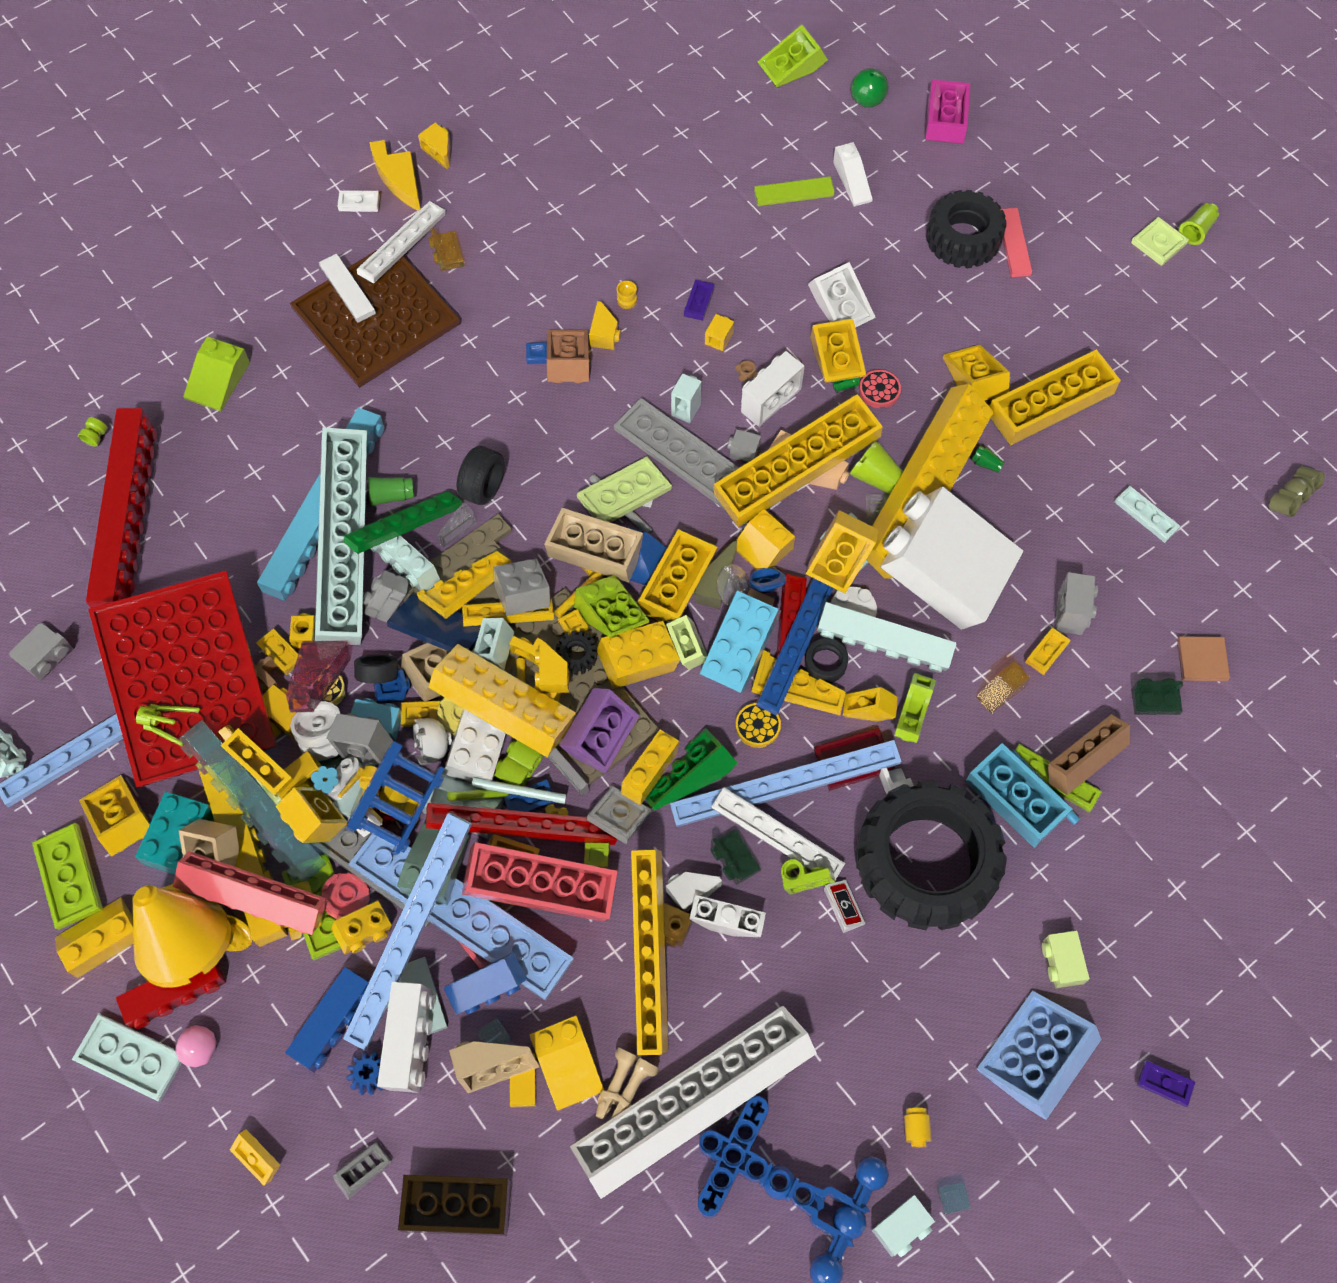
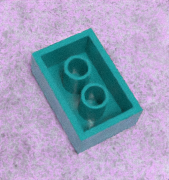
M165 792L135 858L145 866L175 875L178 862L183 857L179 830L198 819L213 822L214 817L210 806Z

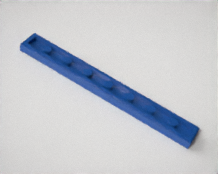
M814 578L812 579L756 706L774 715L779 713L833 587Z

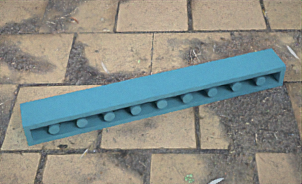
M357 408L346 429L367 430V458L368 454L373 452L378 437L382 436L384 425L381 415ZM320 474L257 581L263 593L284 601L294 592L299 576L301 577L304 574L306 564L315 555L316 546L318 545Z

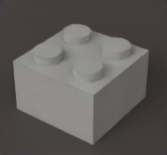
M537 558L493 567L494 586L506 616L550 607L549 585Z
M1067 573L1057 597L1055 629L1058 632L1082 635L1084 630L1089 628L1091 619L1095 618L1097 605H1093L1094 598L1097 597L1098 585H1095V576Z
M351 713L347 715L337 714L327 735L328 741L343 759L355 757L359 762L369 763L373 766H379L390 744L394 742L378 719L368 717L367 719L360 718Z

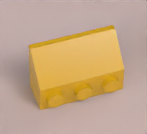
M121 897L105 906L103 910L87 917L55 937L57 953L67 972L79 978L134 944L133 917Z

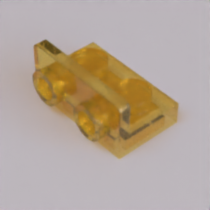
M434 228L430 229L431 236L428 237L430 248H435L436 252L432 254L435 265H440L441 272L464 267L455 230L436 235Z

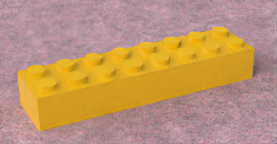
M857 394L714 484V495L737 527H740L753 519L763 509L767 510L879 439L883 426Z

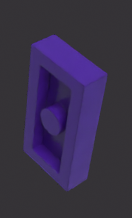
M695 279L684 309L685 317L704 320L715 284Z
M1149 1061L1144 1062L1137 1082V1086L1184 1107L1189 1105L1195 1081Z

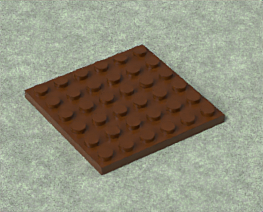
M376 251L347 268L376 313L357 323L329 279L290 303L294 312L359 388L460 324V319L404 256L375 283L358 275L357 269Z

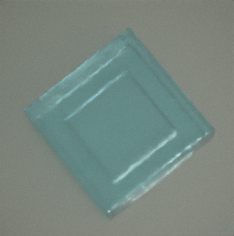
M498 1018L477 1032L482 1042L506 1044L512 1040Z
M964 1182L937 1188L945 1215L971 1209Z

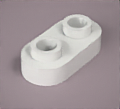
M346 758L337 767L336 778L339 783L337 786H333L332 792L326 793L331 800H341L350 791L349 789L341 798L338 797L341 790L356 775L358 768H363V765L357 758Z

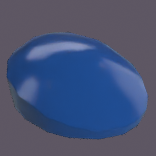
M762 568L754 571L750 576L749 588L760 593H771L783 586L787 579L785 574L779 570Z

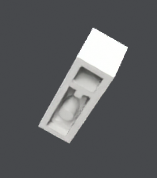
M854 142L835 147L833 164L853 206L872 202L862 160Z

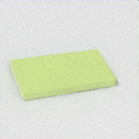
M646 456L578 492L577 498L592 517L611 523L670 491L672 485Z

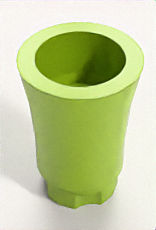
M1203 204L1188 220L1180 225L1179 233L1189 239L1188 244L1199 245L1204 241L1207 233L1219 216V208L1215 204Z

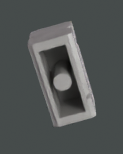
M383 571L380 578L375 577L371 586L372 591H367L363 597L365 615L373 618L377 617L378 620L387 623V620L394 614L407 594L408 580L401 576H395V574L388 571Z

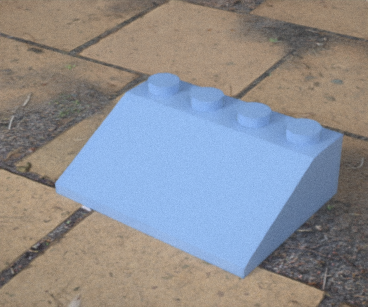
M1032 991L980 1063L977 1070L1021 1105L1047 1120L1102 1039L1096 1025Z

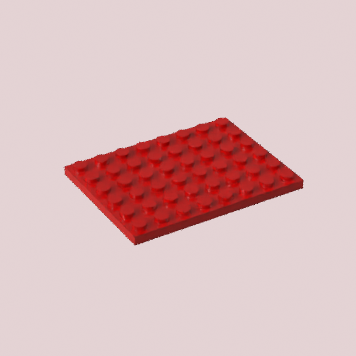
M227 571L88 609L137 788L204 769L221 762L234 760L221 747L225 740L218 731L227 725H230L234 731L239 728L262 751L277 747ZM151 704L158 706L198 707L200 711H158L161 712L162 717L175 720V724L159 722L154 727L183 741L184 744L180 746L152 731L143 729L144 725L136 722L140 706L149 707Z

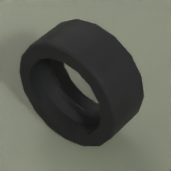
M821 638L814 641L808 647L805 656V669L809 676L817 680L822 679L827 683H833L845 674L849 661L848 652L839 641L831 638ZM821 650L832 651L838 655L840 664L834 671L825 672L819 670L813 663L814 655Z
M375 654L361 656L354 661V677L357 681L363 683L391 682L398 677V660L390 655Z

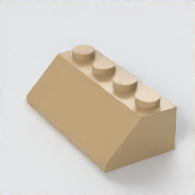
M561 508L544 545L548 557L607 576L615 575L617 579L629 582L638 563L643 533Z

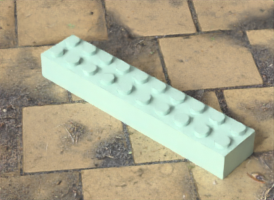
M322 427L315 643L360 645L364 552L357 554L344 543V535L363 528L365 525L367 430Z

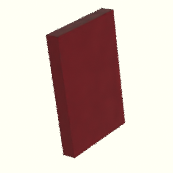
M879 727L815 746L813 750L817 761H821L885 742ZM894 766L888 767V768H887L888 772H889V771H892V770H895V767H894ZM881 770L828 784V790H835L880 775Z

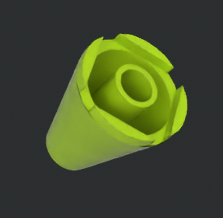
M875 441L849 474L862 482L891 494L903 472L882 445Z

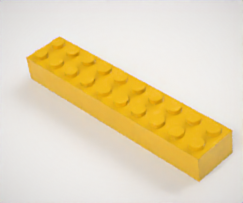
M970 384L951 387L872 526L878 529L879 532L876 544L866 560L884 579L894 577L880 567L889 553L883 548V544L896 527L901 526L903 528L909 517L903 513L905 505L919 491L924 495L941 487H944L949 492L951 491L994 413Z

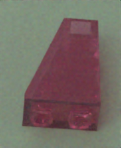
M302 641L286 693L290 712H314L351 659L347 641Z

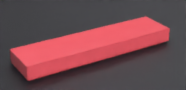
M1018 208L1001 209L1004 211L1007 221L1003 243L1011 277L1031 276L1032 268Z

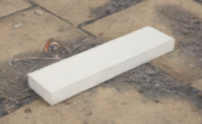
M337 254L319 262L321 269L357 323L376 314L375 309Z

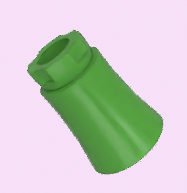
M368 477L371 507L414 498L412 478Z

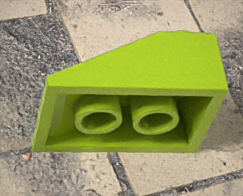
M801 24L757 62L774 85L779 87L815 72L828 59L820 46Z
M207 336L197 352L183 396L184 399L221 412L250 364L245 350Z

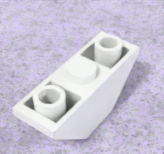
M695 895L689 919L710 931L738 937H761L766 913Z

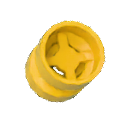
M628 280L620 282L616 288L617 303L623 309H631L637 303L636 285Z

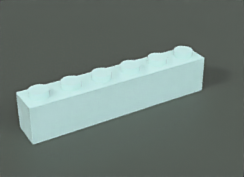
M827 602L823 607L816 630L821 632L820 635L825 638L833 639L835 636L841 638L845 644L855 646V643L864 645L863 649L876 653L877 650L886 652L885 656L898 659L902 657L907 659L909 664L920 666V664L928 665L929 670L938 673L949 669L956 647V642Z

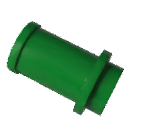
M858 377L834 381L832 384L835 392L838 393L852 387L856 389L860 385V380Z

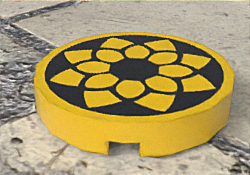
M757 703L746 705L736 717L735 730L740 740L753 748H763L776 741L781 730L779 715H774L756 706Z

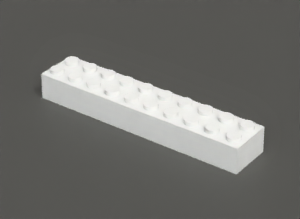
M782 1006L571 1145L570 1148L600 1199H602L817 1053L808 1033L788 1010Z

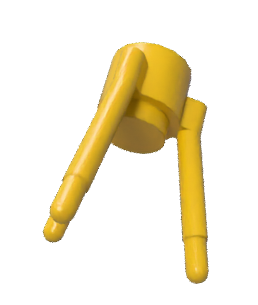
M370 765L358 768L356 775L341 790L338 797L341 798L358 779L359 786L363 789L362 797L377 768Z

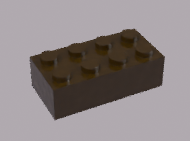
M403 1175L398 1231L407 1233L507 1236L511 1181L508 1178Z

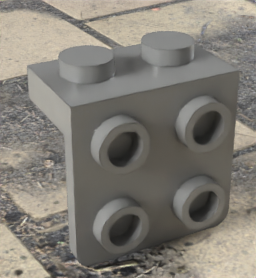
M40 623L10 651L9 655L41 681L73 648L58 632L55 634L44 624Z

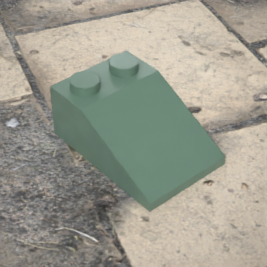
M426 824L422 825L404 862L397 883L401 893L411 894L440 829L426 828ZM469 835L466 836L436 901L438 903L448 905L470 837Z

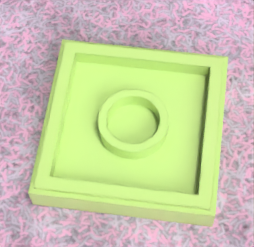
M1157 217L1137 234L1131 243L1159 265L1163 266L1187 245L1189 239L1160 217Z

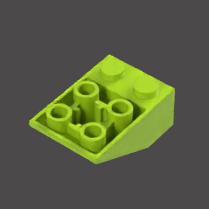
M615 575L576 589L574 608L578 609L586 623L610 638L649 623V619Z

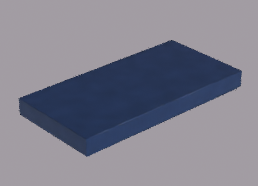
M411 594L387 620L388 627L449 652L457 644L472 651L476 646L481 625L464 626L463 614L457 611L447 619L419 600L418 596Z

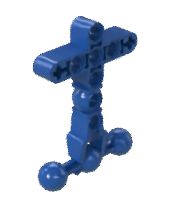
M759 1096L752 1097L746 1103L729 1139L712 1130L706 1131L700 1136L699 1148L701 1153L717 1163L699 1196L698 1210L706 1218L717 1216L738 1175L750 1182L760 1183V1187H764L766 1193L771 1198L776 1200L786 1199V1202L791 1200L795 1207L810 1216V1223L813 1227L834 1237L826 1254H821L812 1261L810 1277L813 1283H840L844 1274L840 1261L846 1248L854 1247L852 1240L860 1237L865 1231L866 1217L864 1214L870 1212L866 1205L872 1192L883 1188L887 1183L889 1177L888 1168L880 1158L870 1156L862 1159L856 1168V1178L859 1184L852 1198L831 1186L822 1190L809 1183L798 1182L799 1178L795 1179L793 1172L782 1165L773 1166L772 1163L768 1165L765 1159L750 1151L767 1118L769 1110L768 1103L764 1098ZM759 1104L763 1114L758 1113L753 1123L750 1121L753 1112L751 1106L756 1107ZM741 1127H749L752 1131V1137L748 1140L741 1139L738 1135V1130ZM709 1137L715 1138L718 1142V1147L715 1150L709 1151L703 1146L704 1140ZM730 1150H736L739 1152L741 1159L739 1162L732 1164L727 1161L726 1154ZM753 1163H759L762 1165L764 1172L761 1176H753L749 1171V1166ZM725 1174L729 1179L728 1185L723 1188L716 1186L714 1183L716 1175ZM780 1175L785 1178L787 1185L784 1189L779 1190L773 1186L772 1179L775 1176ZM711 1187L713 1191L723 1194V1196L720 1198L716 1195L714 1199L716 1209L711 1208L707 1212L704 1210L705 1205L702 1202L703 1200L709 1201L712 1192L708 1191V1189ZM803 1188L809 1192L810 1199L808 1202L801 1203L797 1200L796 1191ZM826 1196L844 1204L834 1214V1227L817 1217L818 1212L824 1208Z

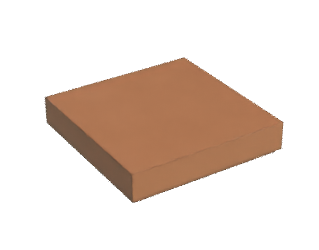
M1179 636L1177 642L1182 681L1228 682L1230 674L1224 637Z

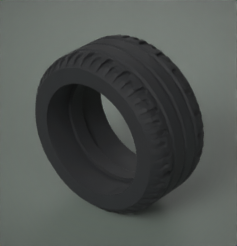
M476 446L468 452L459 469L456 483L457 492L462 499L477 505H485L494 498L501 485L505 470L502 454L484 446Z

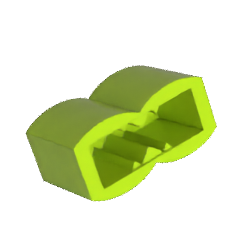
M518 740L516 742L512 741L507 749V757L503 761L499 760L494 776L498 782L525 787L531 775L544 758V755Z

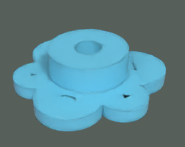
M321 766L318 771L313 772L311 775V780L315 783L314 788L316 790L322 789L324 793L332 792L333 786H337L339 783L336 778L337 770L335 768L327 769L325 766Z

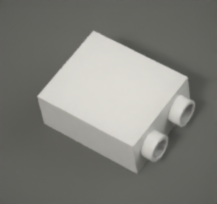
M944 487L927 495L920 491L910 498L903 509V513L909 517L904 527H896L883 544V548L889 553L880 567L961 630L985 622L1020 559L1023 550Z

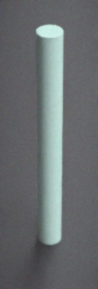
M474 777L472 781V787L565 804L566 794Z

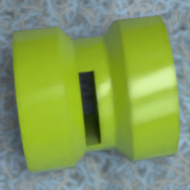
M89 417L85 422L86 427L80 430L78 437L86 444L96 447L101 441V435L106 433L108 427L97 418Z

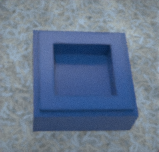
M547 342L526 343L527 364H547Z

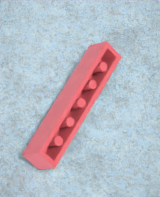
M188 851L178 862L173 883L174 888L180 889L185 893H192L208 901H215L231 909H238L250 913L254 917H261L278 925H285L301 933L311 935L321 923L327 898L191 851Z

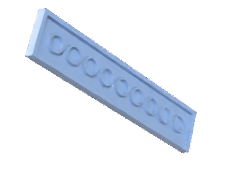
M371 834L348 865L391 896L406 904L410 895L401 893L397 883L411 848L408 846L404 853L400 851L395 856L391 854L395 845ZM456 879L448 905L436 902L428 921L489 963L495 962L514 952L527 978L521 985L546 1001L574 961V958L489 900L461 895L464 883Z

